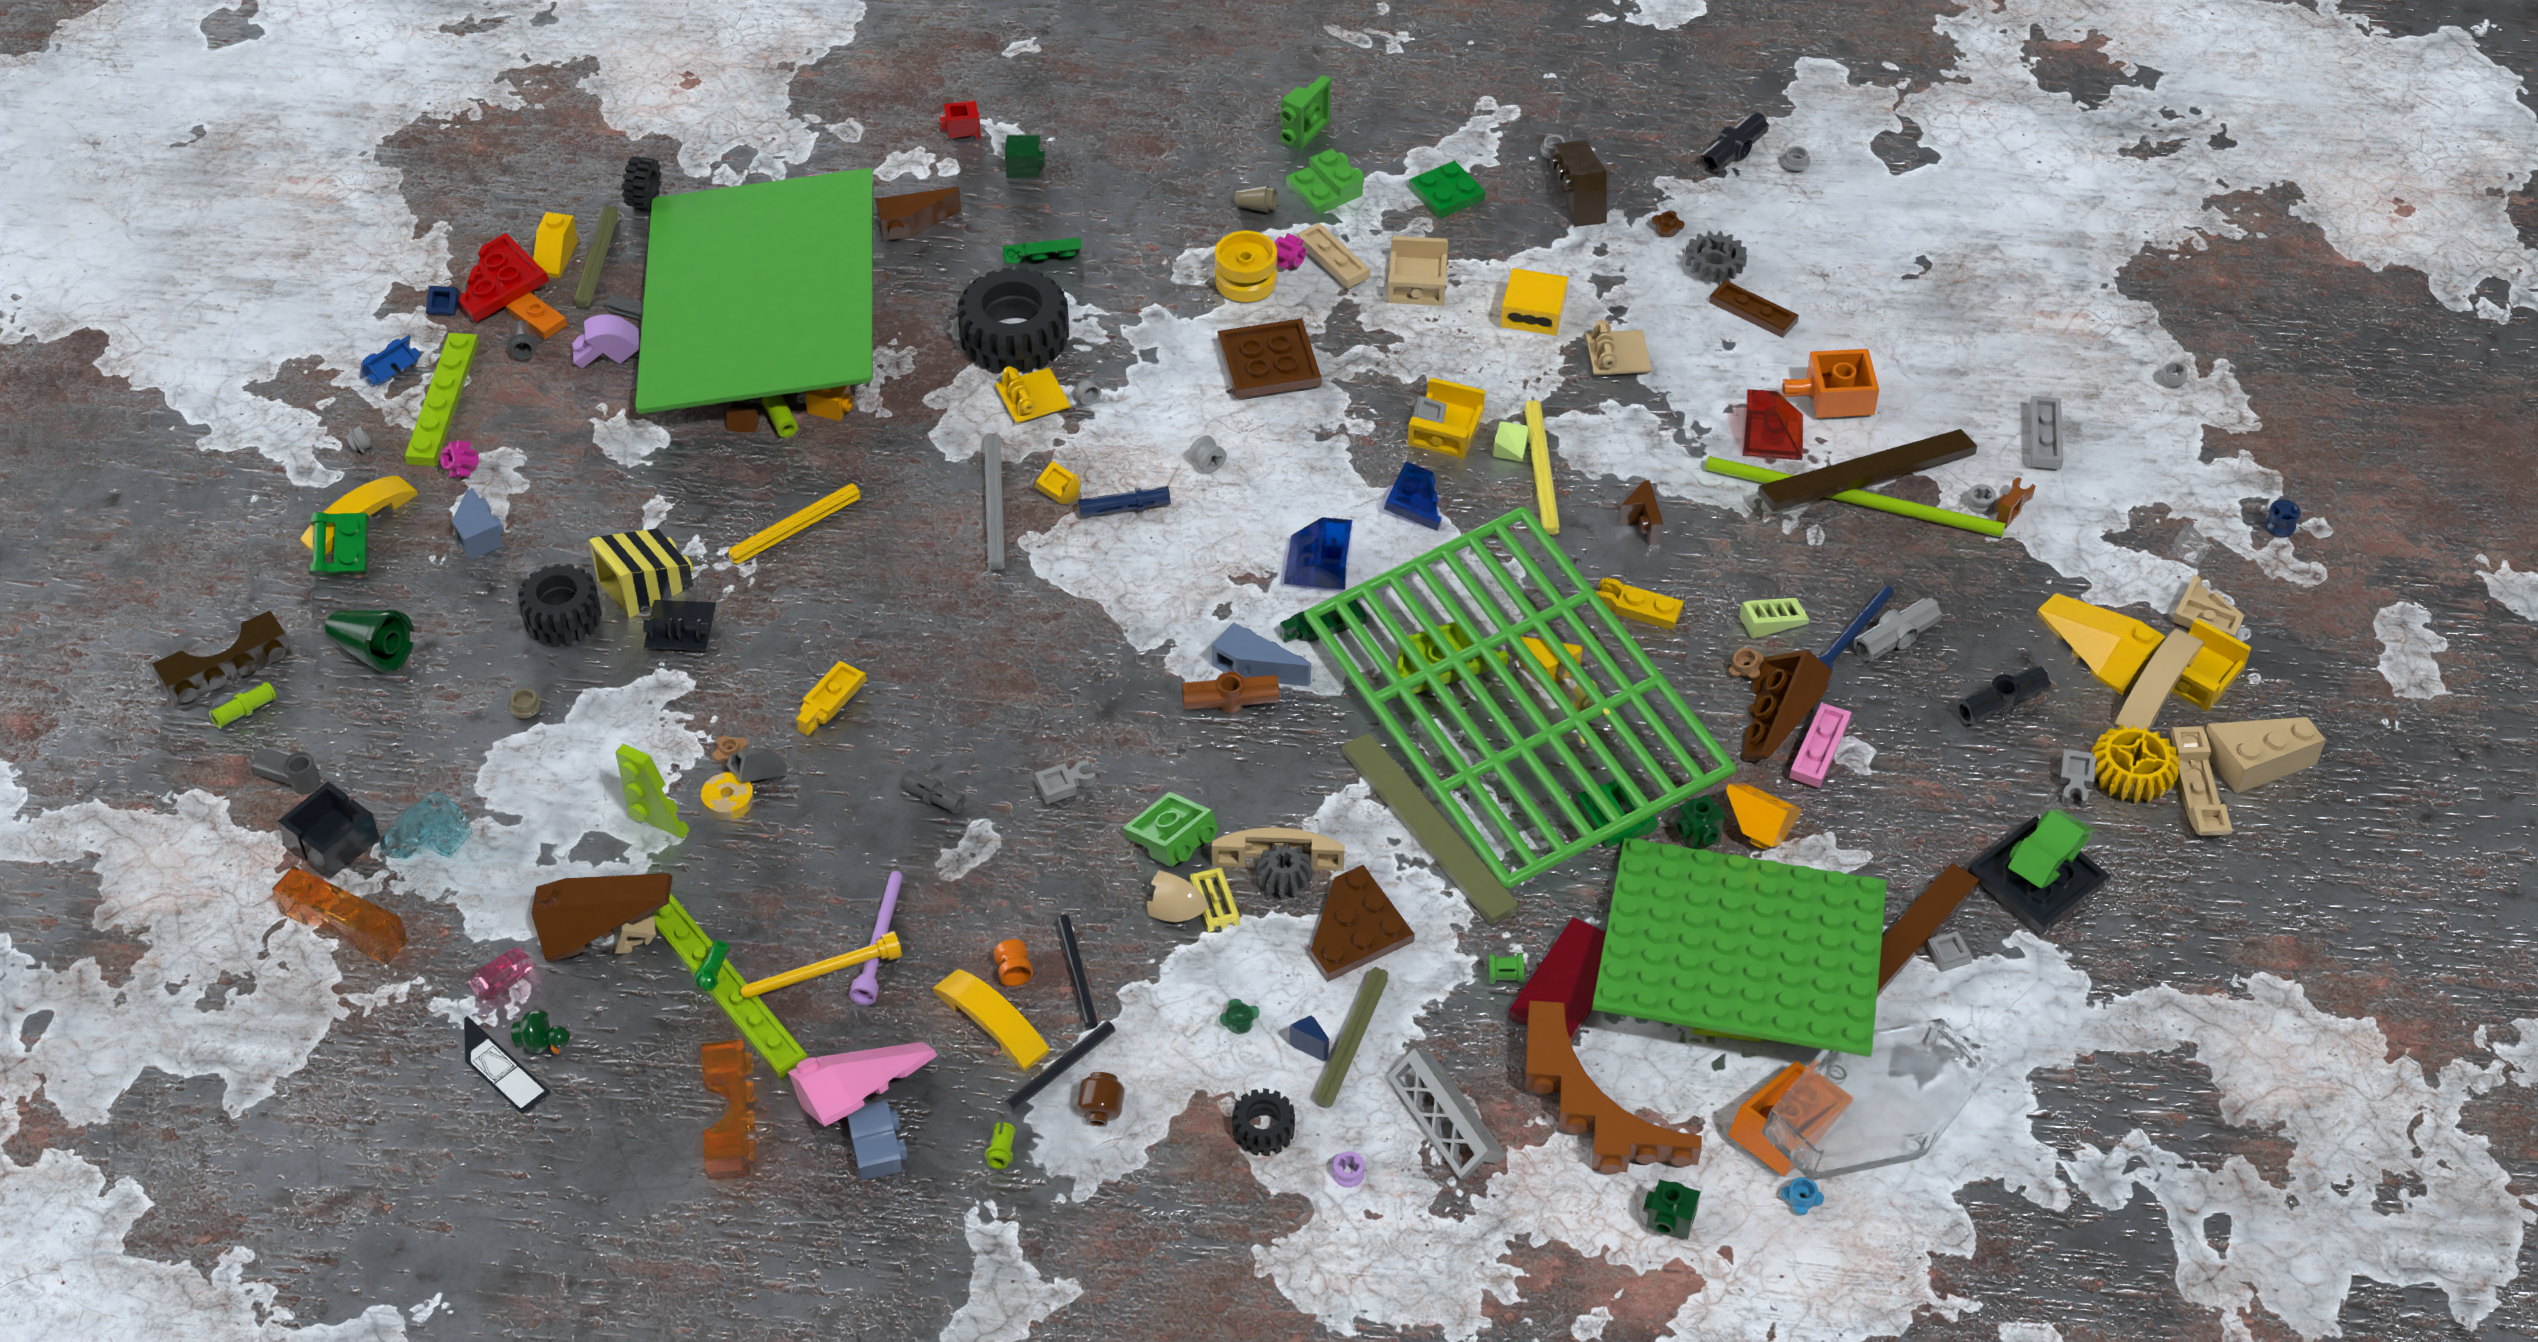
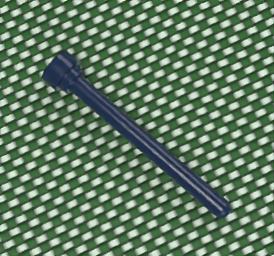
M1889 585L1884 586L1823 655L1821 654L1816 657L1833 671V662L1893 595V588Z

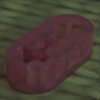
M513 948L479 969L470 980V988L481 1000H490L524 979L531 972L534 962L522 948Z

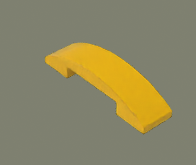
M400 476L384 477L352 490L333 503L323 513H367L368 516H371L386 505L395 510L418 495L415 488ZM310 525L300 538V541L313 553L314 526ZM326 527L325 555L334 550L335 527Z
M957 969L933 987V992L955 1012L961 1009L1001 1045V1052L1023 1072L1050 1052L1045 1041L1022 1014L996 990L971 973Z

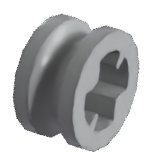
M1984 484L1973 486L1969 491L1968 508L1978 514L1991 512L1996 499L1995 490Z

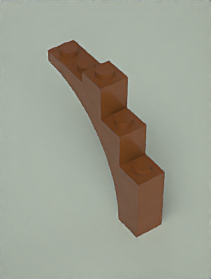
M1529 1001L1524 1090L1534 1091L1538 1094L1559 1093L1558 1130H1567L1573 1134L1593 1132L1592 1170H1600L1606 1174L1627 1172L1629 1160H1636L1642 1164L1665 1162L1680 1167L1691 1164L1698 1165L1702 1149L1701 1135L1675 1132L1648 1123L1621 1108L1605 1095L1587 1075L1573 1051L1566 1028L1564 1003Z

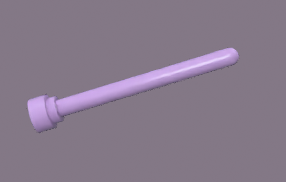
M893 871L889 876L870 945L876 944L875 940L881 939V935L888 932L903 878L899 871ZM880 957L865 961L862 975L853 980L849 996L855 1003L871 1005L876 1001L879 986L875 976Z

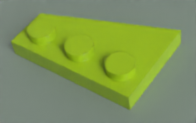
M623 743L615 753L628 814L636 821H644L683 839L690 829L686 822H679L675 813L678 807L674 800L668 799L664 794L662 788L666 784L651 756Z

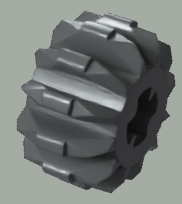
M1288 842L1283 848L1273 844L1271 851L1263 850L1261 859L1258 860L1256 865L1260 887L1266 888L1268 895L1276 892L1279 893L1281 900L1285 894H1290L1295 898L1298 890L1306 891L1308 882L1311 881L1313 875L1309 854H1303L1300 846L1291 849Z

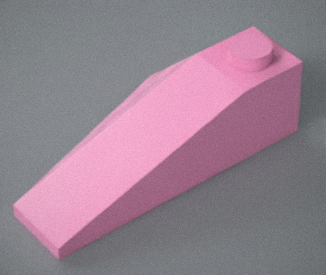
M924 1042L817 1058L811 1057L799 1062L797 1068L789 1071L788 1074L802 1109L825 1127L865 1105L863 1098L874 1092L882 1094L888 1090V1083L894 1077H907L937 1057V1054L933 1048Z

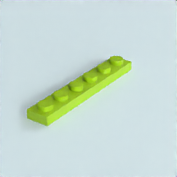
M448 333L405 454L407 465L436 467L479 345L477 334Z

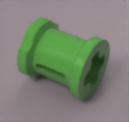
M1517 953L1516 957H1495L1494 954H1488L1489 984H1495L1496 980H1517L1518 983H1524L1523 953Z

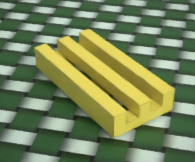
M1222 867L1190 874V883L1205 898L1200 884V880L1204 881L1216 917L1212 918L1209 908L1202 913L1207 931L1212 932L1214 927L1220 926V929H1225L1227 924L1233 923V926L1240 925V917ZM1213 877H1216L1229 912L1227 915L1223 914L1211 880Z

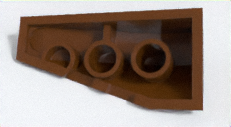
M670 873L564 878L536 886L531 914L545 960L549 963L578 955L587 950L586 944L600 936L606 939L614 934L613 929L628 920L635 923L669 904L673 876Z

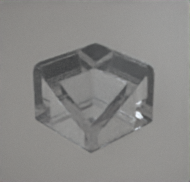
M2186 522L2175 539L2171 555L2200 566L2212 544L2191 524Z

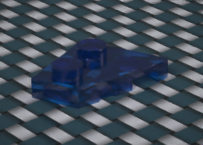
M1406 461L1386 500L1384 510L1438 531L1441 516H1438L1437 511L1438 496L1434 489V472Z

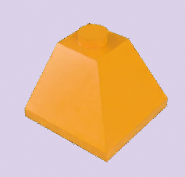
M1746 783L1728 784L1726 788L1742 833L1751 837V844L1768 850L1769 846H1780L1802 812L1801 808Z

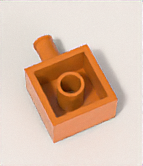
M1868 349L1810 351L1806 378L1782 380L1783 397L1809 396L1812 399L1816 418L1875 415L1879 386Z

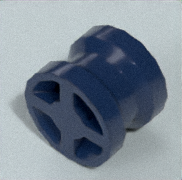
M2281 499L2274 501L2270 506L2269 515L2265 521L2266 530L2276 537H2290L2296 530V522L2301 515L2300 508L2289 500Z

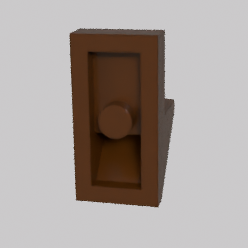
M1644 480L1622 503L1619 526L1639 524L1640 532L1646 535L1649 546L1661 544L1664 523L1650 480Z

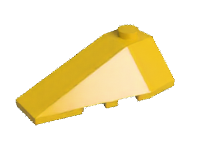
M2055 593L2037 611L2038 616L2058 638L2065 639L2073 648L2072 653L2077 659L2082 658L2091 667L2090 673L2098 681L2122 696L2138 681L2166 637L2140 620Z

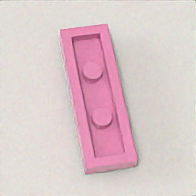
M1821 702L1791 768L1789 778L1818 788L1821 787L1850 722L1852 712Z

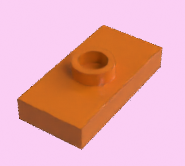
M530 292L506 305L508 314L518 321L527 322L530 329L545 340L567 326L566 318Z

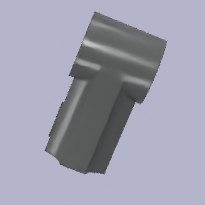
M266 747L265 749L260 748L255 754L252 766L255 774L290 784L298 794H309L315 791L321 784V778L314 760L307 752L299 751L289 754Z

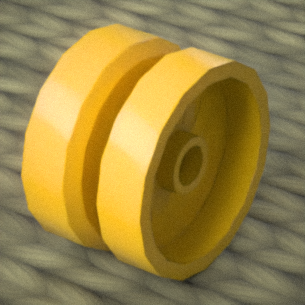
M1237 231L1224 236L1216 244L1214 252L1216 266L1215 284L1217 290L1224 297L1233 301L1247 303L1268 297L1275 290L1277 283V248L1268 236L1255 231Z

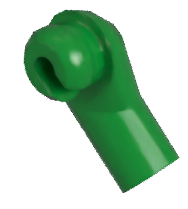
M714 940L706 959L695 973V983L704 991H712L718 984L717 976L730 948L726 942Z

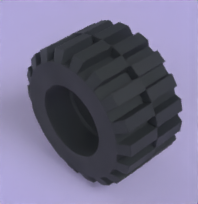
M554 564L553 567L549 568L547 566L541 567V571H534L529 574L530 579L523 580L521 583L522 588L518 590V602L524 628L527 633H530L532 639H539L540 643L544 645L552 643V646H560L563 643H566V646L572 645L573 641L578 640L580 642L584 640L586 634L591 635L595 631L594 627L599 625L602 611L597 587L592 575L585 573V569L581 567L575 569L572 564H566V566Z

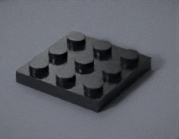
M2035 816L1971 863L1967 872L1978 878L1981 886L2042 935L2109 883L2110 875L2082 852H2079L2072 863L2065 860L2056 870L2060 876L2042 889L2009 869L2008 866L2012 860L2010 853L2017 842H2023L2025 838L2037 830L2036 826L2040 819Z

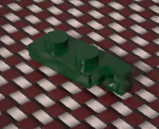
M1357 599L1348 603V607L1362 625L1365 624L1367 615ZM1336 610L1320 617L1332 635L1349 630ZM1305 611L1294 614L1291 618L1280 622V636L1284 643L1299 638L1308 639L1309 642L1320 639L1304 618Z

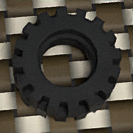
M1263 1088L1262 1093L1255 1089L1251 1090V1096L1247 1093L1242 1095L1241 1101L1237 1100L1232 1114V1130L1236 1143L1238 1145L1242 1143V1149L1246 1152L1252 1149V1155L1256 1156L1259 1155V1152H1264V1156H1270V1151L1273 1150L1276 1154L1280 1153L1282 1146L1287 1148L1290 1145V1139L1293 1140L1295 1114L1293 1104L1289 1105V1099L1286 1096L1281 1098V1092L1275 1090L1271 1094L1267 1088ZM1263 1115L1270 1116L1278 1121L1275 1126L1269 1129L1256 1128L1249 1122L1253 1118Z

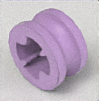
M1350 1151L1337 1155L1333 1161L1334 1181L1346 1188L1359 1185L1364 1179L1365 1163L1363 1158L1359 1154ZM1347 1165L1354 1167V1170H1351V1174L1343 1172Z

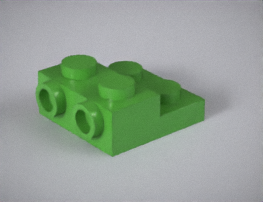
M1321 75L1307 89L1297 86L1290 94L1283 98L1281 104L1283 110L1280 112V117L1283 120L1281 124L1282 132L1280 133L1282 143L1301 151L1330 122L1331 78Z
M1333 148L1310 157L1309 167L1286 176V185L1316 216L1363 196L1364 175L1359 168L1353 169L1349 165L1347 156L1343 152L1338 154Z
M1172 792L1165 794L1123 827L1127 839L1147 847L1151 858L1171 867L1181 861L1189 860L1193 850L1204 843L1213 841L1216 832L1219 831L1212 809Z

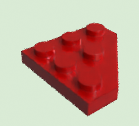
M504 233L481 246L478 253L480 257L477 265H473L467 280L469 286L466 293L461 294L459 302L462 309L476 323L525 294L536 290L539 286L548 282L549 278L546 271L507 233Z

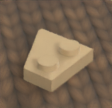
M2194 575L2174 614L2172 622L2191 628L2192 622L2198 618L2235 638L2245 615L2234 606L2229 605L2225 598L2217 591L2211 594L2201 585L2203 579Z

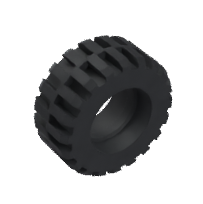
M1011 267L1002 268V271L999 272L993 270L987 272L985 277L979 276L972 282L973 285L969 284L959 298L957 315L960 344L962 349L966 351V355L985 369L990 367L993 372L1001 373L1004 368L1011 366L1018 371H1024V373L1032 372L1033 368L1038 367L1041 369L1047 366L1049 360L1053 362L1067 345V339L1069 338L1067 298L1062 288L1058 284L1056 285V282L1050 277H1043L1041 272L1035 270L1029 272L1027 268L1011 270ZM1008 318L1028 319L1027 321L1014 324L998 322Z

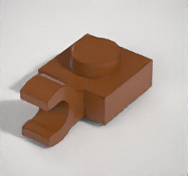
M2020 477L2013 480L2011 491L2008 495L2003 494L1995 507V510L1998 511L1996 521L2005 523V529L2020 514L2024 503L2031 500L2034 495L2036 485L2032 484L2028 489L2020 488L2022 480Z

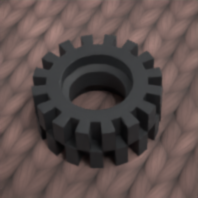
M632 156L629 159L628 165L625 167L626 174H623V179L625 180L622 184V189H624L622 196L625 197L623 201L627 206L644 209L651 208L652 200L656 195L659 196L660 191L658 188L661 186V181H659V178L662 177L661 172H659L661 166L658 160L639 156Z

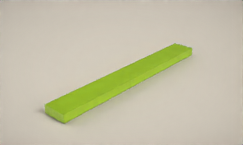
M670 893L669 904L653 912L655 931L695 978V973L706 959L713 942ZM725 958L717 976L718 984L716 988L706 992L780 1080L787 1076L789 1071L797 1068V1064L807 1059L808 1055L758 996L744 998L741 995V988L747 983Z

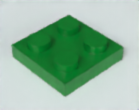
M1455 160L1409 179L1408 188L1438 219L1485 200L1486 191Z

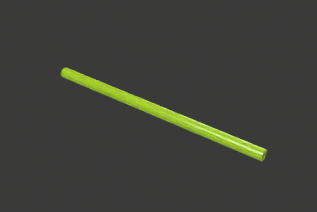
M1708 456L1705 468L1706 471L1763 484L1795 476ZM1857 489L1825 497L2002 538L2005 523Z

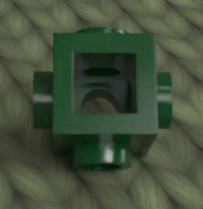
M1708 794L1697 799H1689L1679 805L1678 817L1675 822L1676 831L1688 848L1701 850L1721 841L1725 815L1719 805H1715Z
M1659 1179L1655 1192L1648 1191L1645 1199L1643 1212L1649 1213L1646 1227L1654 1229L1663 1235H1674L1688 1240L1698 1210L1701 1191L1685 1187L1678 1182H1668Z

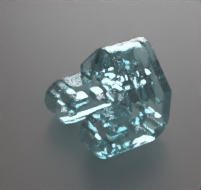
M432 792L404 810L383 834L380 846L384 854L390 858H400L420 845L441 856L451 858L470 837L472 829L463 811L444 794ZM435 802L439 807L435 809L431 804ZM391 837L395 838L396 842L401 847L394 849L391 846L393 844V839Z

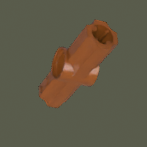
M1227 671L1220 674L1217 680L1182 682L1184 710L1218 707L1225 713H1236L1244 705L1279 702L1278 677L1276 675L1243 677L1237 672Z

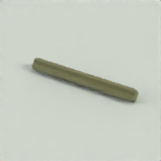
M607 205L603 208L574 296L577 308L583 307L586 309L590 306L619 217L616 206L610 207Z
M1375 967L1369 973L1315 1094V1103L1319 1106H1324L1325 1108L1333 1106L1387 984L1388 972L1385 969L1381 970Z

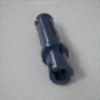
M1167 485L1143 490L1139 487L1135 488V491L1078 499L1081 518L1136 509L1140 512L1144 511V508L1171 505V499Z

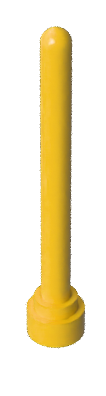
M895 931L883 934L881 939L875 940L876 944L746 984L741 988V995L744 998H750L880 957L881 960L888 958L889 961L902 957V952Z

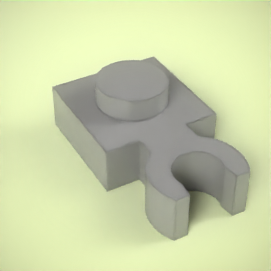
M2064 749L2060 783L2068 785L2063 791V804H2068L2071 794H2077L2081 798L2080 806L2085 807L2089 795L2086 787L2093 788L2096 767L2094 753Z
M1088 760L1078 762L1074 768L1069 770L1064 763L1036 772L1035 782L1046 804H1050L1077 795V786L1087 788L1095 785L1096 774L1084 775V773L1090 772V763Z

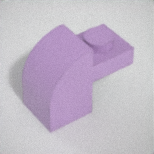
M609 314L597 315L585 320V333L579 335L572 343L573 362L582 369L602 353L618 364H621L640 349L638 328L619 316Z

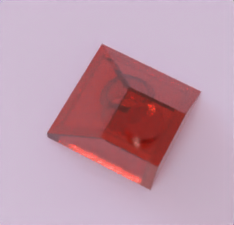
M1747 389L1743 414L1742 456L1802 461L1803 414L1777 391Z

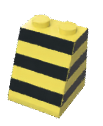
M658 528L605 535L589 540L597 582L628 618L653 607L654 600H667L693 586L691 572L694 569L691 561L686 555L682 556L677 551L673 540L670 537L666 538Z

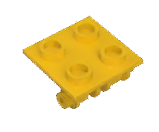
M1008 366L1003 370L1002 381L995 383L1015 423L1071 407L1050 367L1019 376L1016 368Z

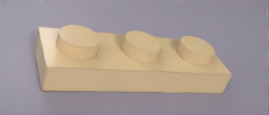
M1320 223L1297 233V237L1304 240L1301 246L1305 247L1306 251L1347 289L1370 278V268Z

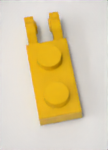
M1607 577L1601 579L1598 585L1600 591H1597L1596 594L1610 611L1615 612L1614 614L1669 630L1675 629L1684 601L1633 586L1623 585L1617 579Z

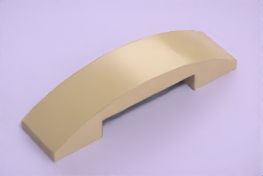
M2175 628L2144 669L2120 711L2114 726L2118 728L2122 724L2129 729L2134 723L2137 729H2144L2147 726L2149 731L2159 716L2160 708L2187 666L2190 667L2204 646V641Z
M2172 727V747L2176 748V756L2180 758L2179 774L2177 777L2178 786L2186 813L2194 830L2199 836L2232 834L2233 830L2226 804H2220L2208 759L2211 749L2205 727Z
M1255 828L1234 832L1213 840L1212 866L1245 868L1246 857L1261 858L1263 850L1271 851L1273 844L1283 848L1288 842L1291 849L1300 846L1303 854H1309L1313 870L1344 871L1345 845L1326 836L1292 828Z

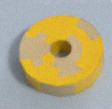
M723 772L714 775L705 782L701 789V800L706 813L711 817L719 820H734L742 817L751 809L754 803V792L750 782L741 783L732 772Z

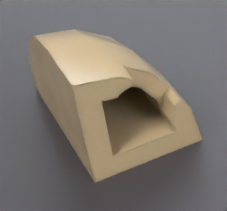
M1159 870L1152 880L1151 885L1156 886L1153 894V902L1147 901L1150 917L1163 921L1180 922L1190 920L1209 908L1204 896L1196 887L1183 878Z
M653 913L635 923L628 920L614 928L615 954L630 953L633 946L640 945L644 941L648 945L656 935Z

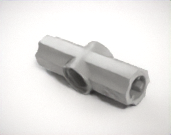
M1931 597L1928 599L1923 598L1900 612L1896 609L1888 611L1881 617L1877 626L1854 638L1853 646L1857 651V656L1864 662H1872L1895 647L1899 650L1908 648L1916 640L1919 633L1941 621L1942 613L1938 603Z

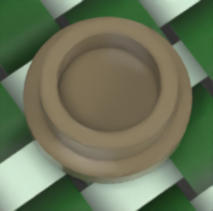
M522 688L516 690L511 695L508 706L513 716L529 718L539 712L541 700L533 690Z

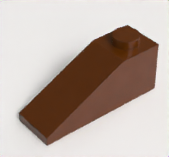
M959 186L875 198L877 218L883 242L911 238L961 211Z

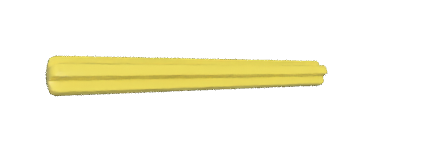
M1529 400L1525 403L1527 426L1529 427V442L1541 523L1549 535L1555 536L1559 533L1560 526L1542 408L1538 400Z

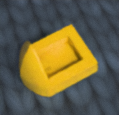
M1052 460L1037 479L1034 487L1064 505L1078 499L1081 489V478L1078 473L1073 474Z

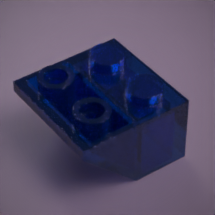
M1321 517L1292 534L1284 584L1345 590L1352 546V520Z

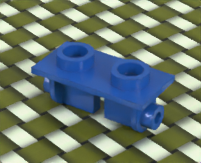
M408 335L401 340L395 339L387 345L385 350L377 355L376 353L368 355L361 363L359 378L363 379L366 377L370 386H380L396 376V372L391 367L392 365L401 373L418 363L421 355L415 347L410 348L411 336Z

